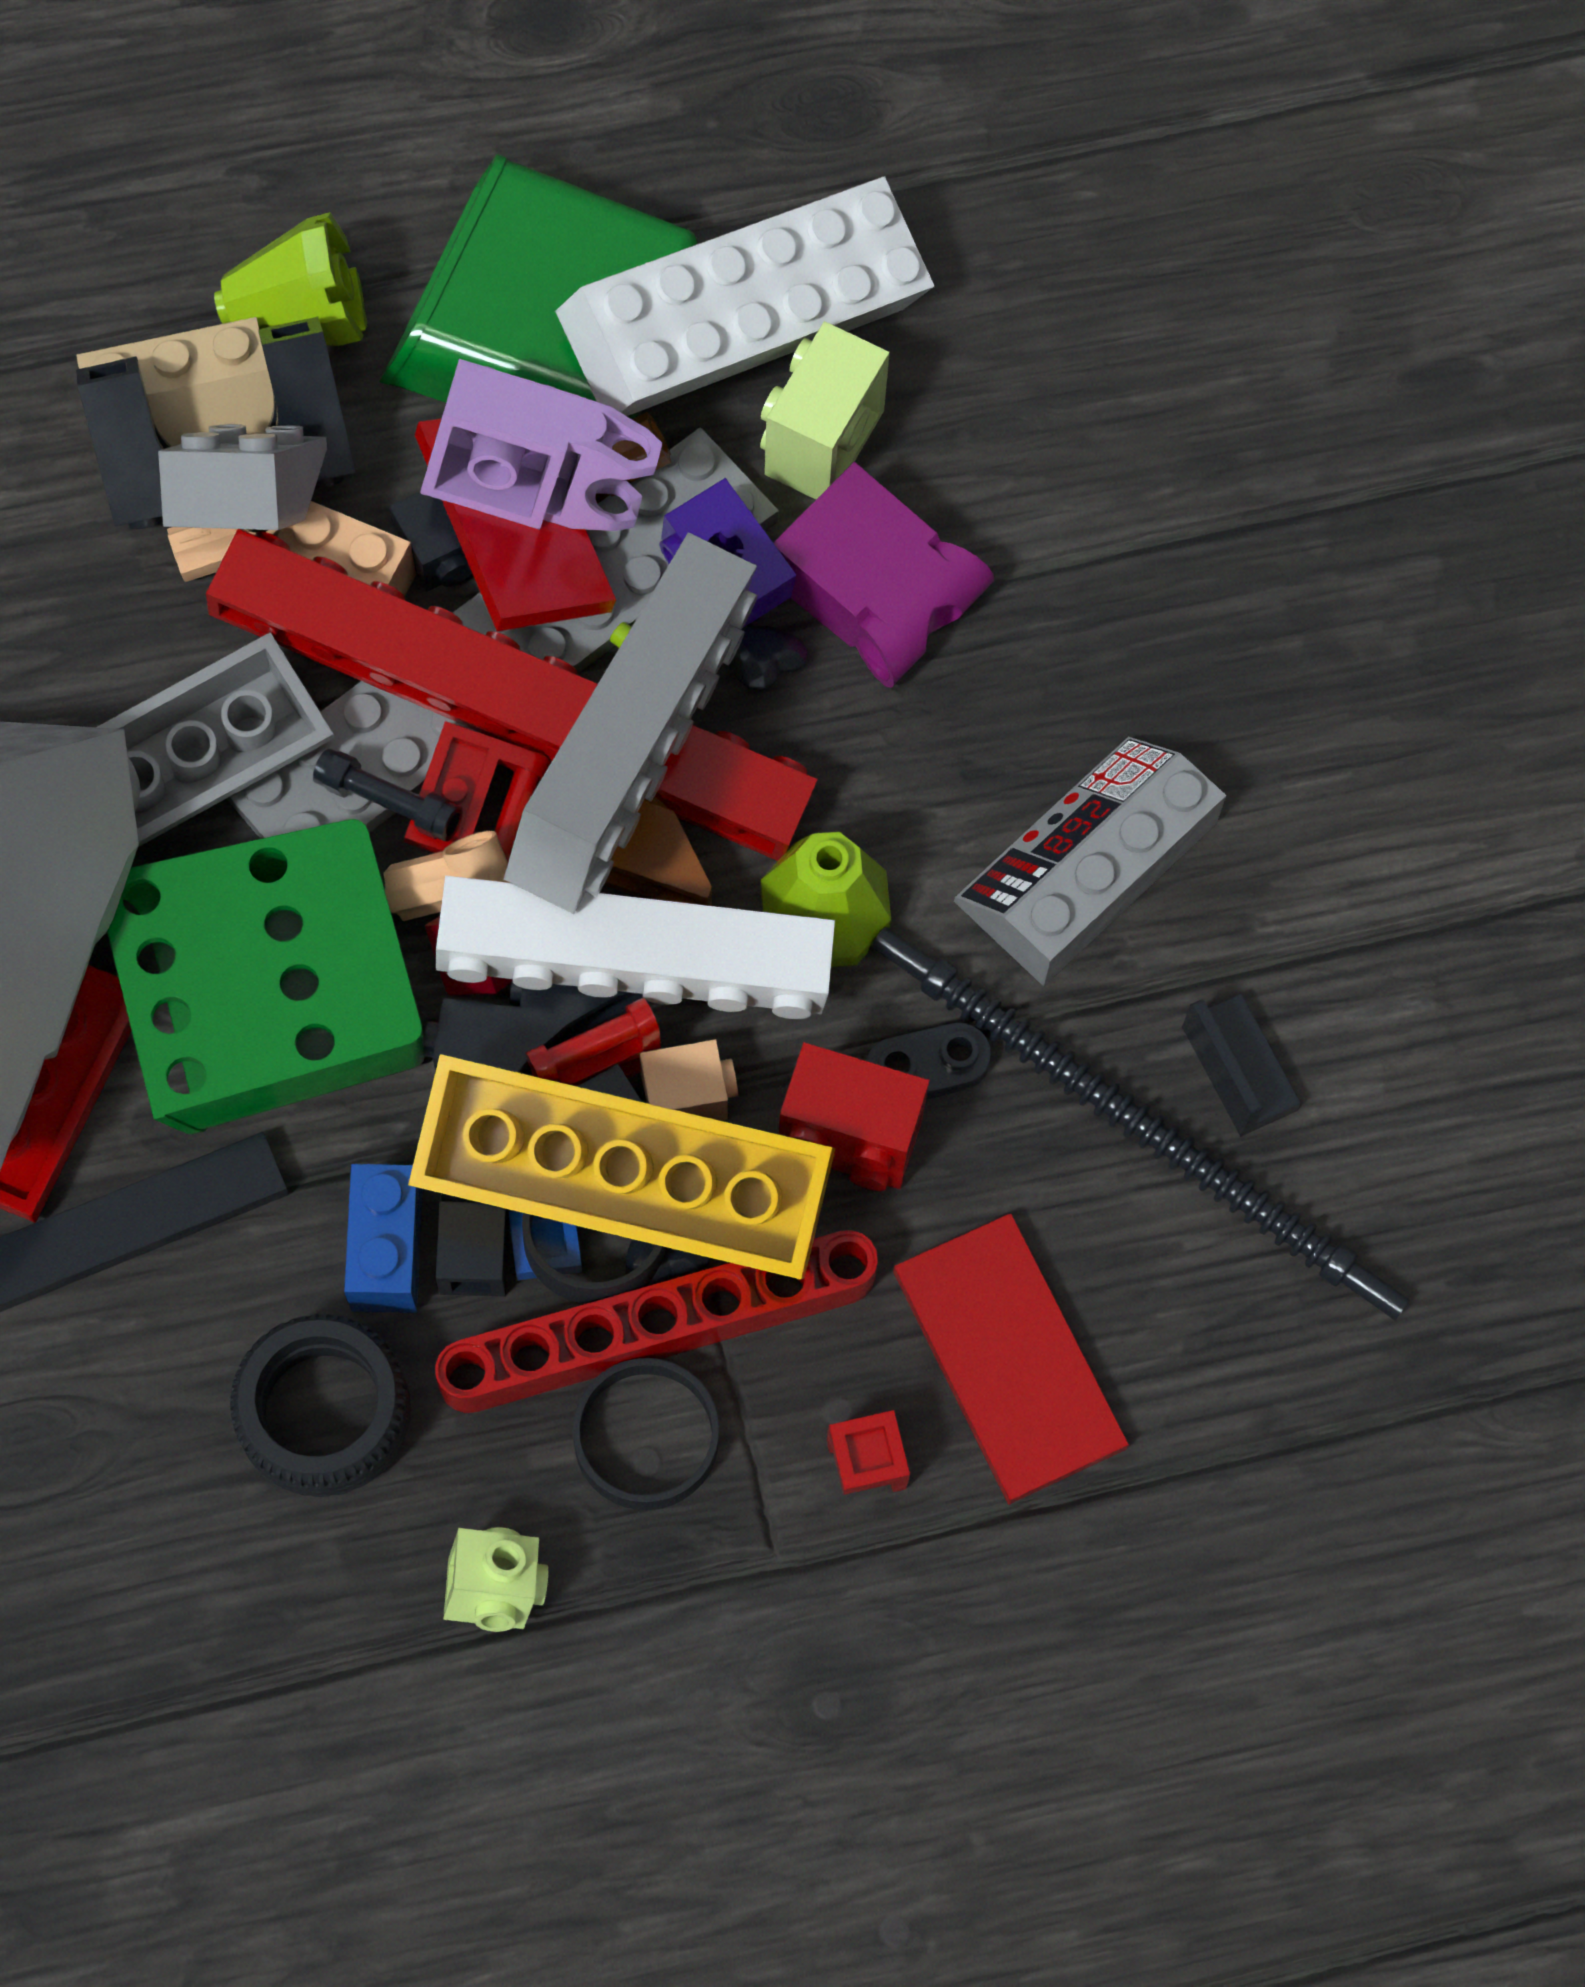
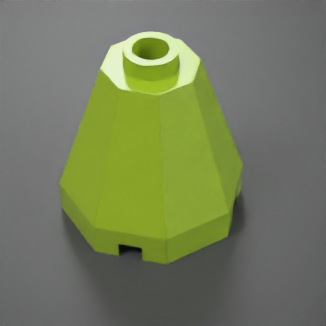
M331 212L305 219L224 274L220 281L222 290L215 291L214 293L217 313L222 324L256 317L259 329L318 316L326 345L341 346L362 340L364 336L362 331H365L368 325L361 282L356 267L348 268L346 260L342 255L351 251L345 234Z
M840 832L815 833L795 842L761 879L760 889L763 912L835 920L831 967L858 965L868 953L869 947L884 927L890 929L891 912L886 870Z

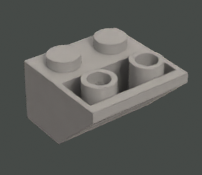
M222 424L209 426V432L182 434V444L158 451L163 527L280 530L304 521L327 451L326 437L303 436V427L295 425L265 428L266 434H247L246 425Z

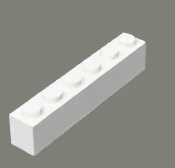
M445 876L436 946V970L448 972L447 974L450 978L462 982H482L487 979V976L513 979L515 985L531 990H544L550 988L552 984L578 986V991L594 997H611L616 995L617 991L643 994L645 1000L657 1004H677L684 998L708 1001L709 1007L720 1011L738 1012L745 1010L747 1006L772 1008V1012L779 1017L804 1019L810 1017L811 1013L822 1014L828 997L835 920L599 893L596 897L586 892L575 913L572 914L512 883Z

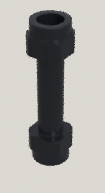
M330 748L326 749L317 760L313 771V781L325 787L331 793L343 798L347 797L350 792L414 820V825L420 833L434 839L448 842L459 829L463 817V809L451 803L445 797L433 792L429 793L426 798L362 770V765L357 758L342 751L337 752Z

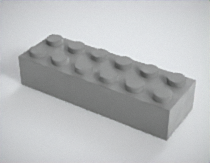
M689 532L687 533L523 809L504 880L572 914L577 910L586 892L596 897L598 896L612 869L614 861L610 859L617 846L624 849L628 844L639 822L641 814L638 813V810L644 799L651 802L656 795L668 768L664 764L671 753L678 755L693 726L694 721L691 720V717L696 708L703 710L706 707L719 680V675L716 673L722 663L726 665L731 663L745 633L740 629L745 625L758 597L757 594L748 591L757 567L756 565Z

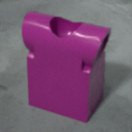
M855 462L774 542V545L796 573L791 599L850 647L856 646L861 658L872 674L884 686L892 688L925 654L929 634L957 620L994 582V574L987 564L962 547L952 543L941 542L936 531Z

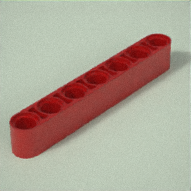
M852 1230L839 1231L814 1238L805 1278L798 1279L803 1288L792 1297L782 1298L769 1291L766 1284L771 1277L777 1275L776 1273L727 1263L458 1340L446 1346L438 1356L435 1372L440 1393L445 1402L454 1410L463 1413L479 1412L596 1378L608 1368L624 1361L638 1358L662 1359L853 1304L865 1298L872 1290L878 1264L877 1250L870 1239L862 1233ZM849 1255L857 1258L863 1264L865 1271L855 1279H843L832 1272L829 1264L839 1256ZM725 1291L734 1295L740 1305L733 1313L726 1316H718L710 1313L703 1303L710 1294ZM656 1309L668 1311L675 1317L676 1324L670 1331L664 1334L649 1333L640 1324L641 1319L646 1313ZM594 1327L607 1330L613 1337L612 1343L607 1349L601 1352L590 1353L578 1346L577 1340L583 1331ZM535 1345L542 1347L548 1352V1361L542 1368L536 1371L521 1370L513 1363L518 1351L526 1346ZM463 1364H474L485 1371L481 1383L469 1390L455 1388L449 1383L453 1371Z

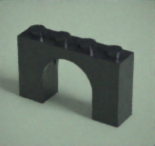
M318 316L258 329L273 391V412L268 427L283 425L302 426L303 436L326 437L327 451L315 489L334 486L344 480L343 475L356 472L326 342ZM137 356L76 369L77 385L115 527L128 524L132 529H144L163 522L158 451L173 446L164 439L154 422Z

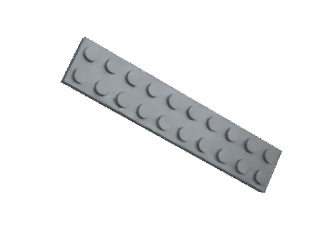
M700 427L670 449V464L656 470L654 475L645 476L629 483L642 495L634 528L618 531L586 530L616 598L611 613L496 631L483 597L479 592L455 610L453 614L458 616L462 620L463 626L484 635L488 631L504 634L517 642L521 651L541 660L545 656L559 658L572 665L579 674L615 646L610 642V637L619 624L626 622L631 627L633 626L669 564L659 546V543L662 541L661 534L664 515L724 478L728 480L764 531L778 522L779 510ZM610 494L598 503L604 511L613 514L624 513L628 510L626 503L616 495L611 497ZM361 681L320 712L333 732L334 739L226 799L260 839L348 819H356L363 822L370 833L396 812L351 792L345 798L327 791L325 787L314 783V767L320 755L326 749L330 748L337 752L342 751L357 758L362 765V770L419 795L444 722L447 721L473 731L476 730Z

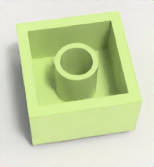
M825 321L812 341L804 338L796 349L790 364V372L793 374L784 389L779 386L773 388L762 409L761 419L766 421V429L761 439L760 448L765 450V475L809 497L817 499L856 460L884 412L889 352Z

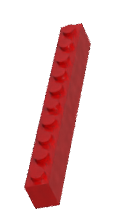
M237 529L206 592L210 616L259 637L270 632L277 644L457 723L485 735L542 754L552 762L598 685L578 676L577 670L564 660L552 656H545L541 660L521 651L519 644L504 634L494 631H488L485 635L463 626L462 620L446 609L436 606H430L428 610L405 601V596L388 584L373 581L368 585L347 576L348 572L344 567L328 558L316 556L313 560L296 554L290 551V546L285 541L275 535L262 531L252 535ZM693 725L679 754L671 753L664 764L668 768L654 797L662 801L667 809L674 811L677 818L778 861L786 854L818 779L807 775V769L795 760L783 756H774L773 759L749 750L750 745L735 734L726 731H717L715 734H712Z

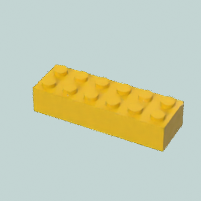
M440 1054L408 1185L792 1278L804 1279L835 1148Z

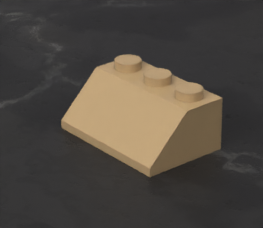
M256 317L76 355L79 369L137 356L154 422L161 435L171 446L182 444V434L209 432V426L242 424L246 425L247 434H264L265 428L268 427L271 420L274 404L273 391Z

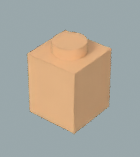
M716 1039L640 1053V1070L646 1103L719 1121L728 1120V1098L738 1096L737 1081L732 1059L720 1060Z

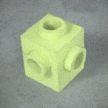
M502 1527L490 1528L485 1531L458 1528L448 1558L443 1619L475 1623L479 1628L493 1632L507 1631L512 1628L524 1629L533 1604L543 1605L547 1591L548 1565L538 1564L539 1538L522 1536L512 1529Z

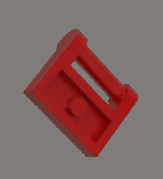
M445 721L419 795L426 798L429 793L433 792L449 799L451 803L462 807L463 817L454 837L450 841L445 842L420 833L414 825L415 821L410 820L404 837V843L438 853L455 841L474 834L498 764L514 771L494 831L497 834L507 862H509L523 809L534 793L538 780L542 779L550 766L551 760L537 752Z
M644 998L626 1005L627 1013L549 1049H546L542 1044L525 1052L532 1076L577 1087L616 1064L620 1066L627 1079L641 1073L640 1053L661 1049L660 1029L649 1004Z

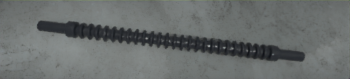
M884 927L877 935L871 947L922 983L920 989L924 994L934 1001L944 998L947 1001L946 1009L948 1011L959 1008L962 1011L960 1015L961 1020L974 1019L976 1021L975 1027L978 1030L983 1031L986 1028L991 1032L990 1040L992 1042H997L999 1039L1006 1042L1004 1049L1007 1053L1012 1052L1014 1049L1021 1053L1019 1057L1021 1063L1031 1060L1036 1064L1034 1067L1036 1074H1040L1044 1070L1050 1074V1084L1054 1085L1060 1081L1065 1084L1064 1093L1066 1095H1070L1073 1092L1078 1093L1081 1106L1086 1105L1088 1102L1092 1103L1095 1106V1116L1105 1113L1110 1117L1108 1122L1110 1127H1115L1118 1123L1125 1127L1123 1134L1126 1138L1134 1134L1140 1138L1138 1143L1140 1148L1143 1149L1147 1145L1152 1146L1155 1149L1153 1154L1155 1159L1165 1156L1170 1160L1169 1169L1175 1170L1178 1166L1183 1168L1186 1181L1191 1180L1193 1177L1197 1178L1200 1181V1191L1203 1192L1210 1188L1215 1192V1202H1220L1223 1199L1228 1200L1231 1203L1229 1206L1231 1213L1241 1210L1246 1214L1244 1218L1246 1224L1257 1221L1261 1225L1259 1229L1260 1234L1265 1235L1269 1231L1274 1233L1277 1246L1284 1242L1288 1243L1291 1246V1256L1295 1257L1299 1253L1303 1254L1307 1258L1305 1261L1306 1267L1310 1268L1314 1264L1321 1268L1319 1272L1320 1277L1331 1285L1338 1286L1340 1283L1344 1284L1394 1321L1406 1307L1410 1299L1356 1262L1358 1254L1343 1243L1337 1247L1330 1243L1332 1236L1329 1233H1326L1323 1237L1315 1233L1317 1226L1314 1222L1307 1226L1300 1222V1212L1296 1211L1292 1215L1286 1213L1284 1210L1286 1207L1285 1201H1279L1277 1204L1272 1203L1269 1200L1271 1196L1269 1190L1259 1193L1254 1189L1256 1184L1254 1179H1249L1246 1183L1241 1181L1238 1168L1230 1172L1224 1168V1158L1220 1157L1214 1161L1209 1157V1147H1204L1201 1150L1196 1149L1193 1146L1195 1143L1193 1136H1189L1187 1139L1181 1138L1178 1135L1180 1132L1178 1125H1174L1171 1129L1167 1128L1163 1124L1165 1121L1164 1115L1160 1114L1156 1118L1148 1114L1150 1106L1148 1104H1144L1141 1107L1136 1106L1133 1103L1135 1100L1133 1093H1129L1125 1097L1119 1093V1083L1115 1082L1111 1086L1103 1082L1105 1079L1103 1072H1099L1096 1075L1091 1074L1088 1061L1083 1062L1081 1065L1074 1061V1051L1064 1054L1059 1050L1061 1044L1058 1040L1053 1041L1051 1044L1044 1040L1046 1036L1044 1030H1039L1036 1033L1032 1032L1029 1029L1031 1026L1029 1019H1025L1022 1022L1015 1019V1009L1011 1008L1005 1012L1000 1008L1002 1002L999 998H995L993 1001L987 1000L985 998L987 994L985 988H980L977 991L971 988L972 979L966 977L960 980L957 977L958 969L945 959L935 962L887 927Z

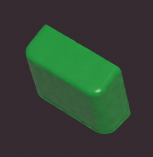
M496 154L476 183L379 382L386 385L391 384L446 403L458 361L462 359L596 401L555 311L582 286L698 244L697 237L688 229L508 160L503 155ZM639 412L631 414L627 417H629L630 419H634L638 417Z
M348 819L136 866L130 869L114 918L107 933L154 1120L186 1134H198L212 1127L408 1071L420 1066L424 1061L425 1046L421 1021L369 832L363 822L356 819ZM123 899L131 903L140 915L130 913L124 907ZM151 943L160 974L145 972L138 964L141 950ZM166 1002L175 1033L167 1034L161 1032L153 1024L155 1010ZM180 1062L183 1064L189 1094L175 1092L168 1084L170 1070Z

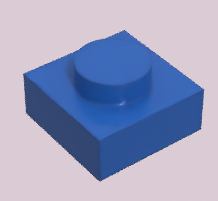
M509 1211L517 1281L537 1278L528 1263L524 1250L523 1213ZM534 1216L531 1237L542 1259L562 1275L582 1272L577 1226Z

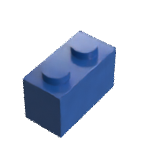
M351 1164L344 1292L352 1312L417 1313L423 1189L408 1185L413 1165Z

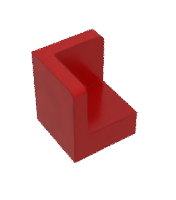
M894 1410L829 1425L826 1441L829 1453L834 1454L843 1495L890 1484L893 1492L907 1488L910 1472Z

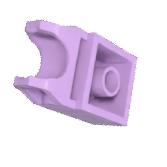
M459 359L420 493L539 530L543 520L571 529L618 531L634 528L642 495L626 480L654 475L662 442L646 427L638 424L609 405L589 400L549 385H543L504 373L488 366ZM619 441H633L645 449L647 457L639 461L628 460L612 450V447ZM596 493L614 494L626 503L628 510L620 514L606 512L597 504L595 495Z

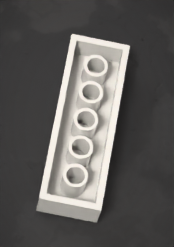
M884 176L582 286L555 312L596 401L609 405L622 414L629 416L795 352L804 338L813 340L824 321L847 332L904 310L932 289L934 284Z

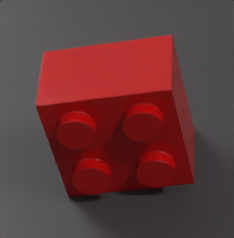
M803 1042L780 1112L779 1135L835 1148L831 1169L850 1174L849 1180L860 1187L874 1191H884L889 1186L901 1190L922 1123L930 1080Z

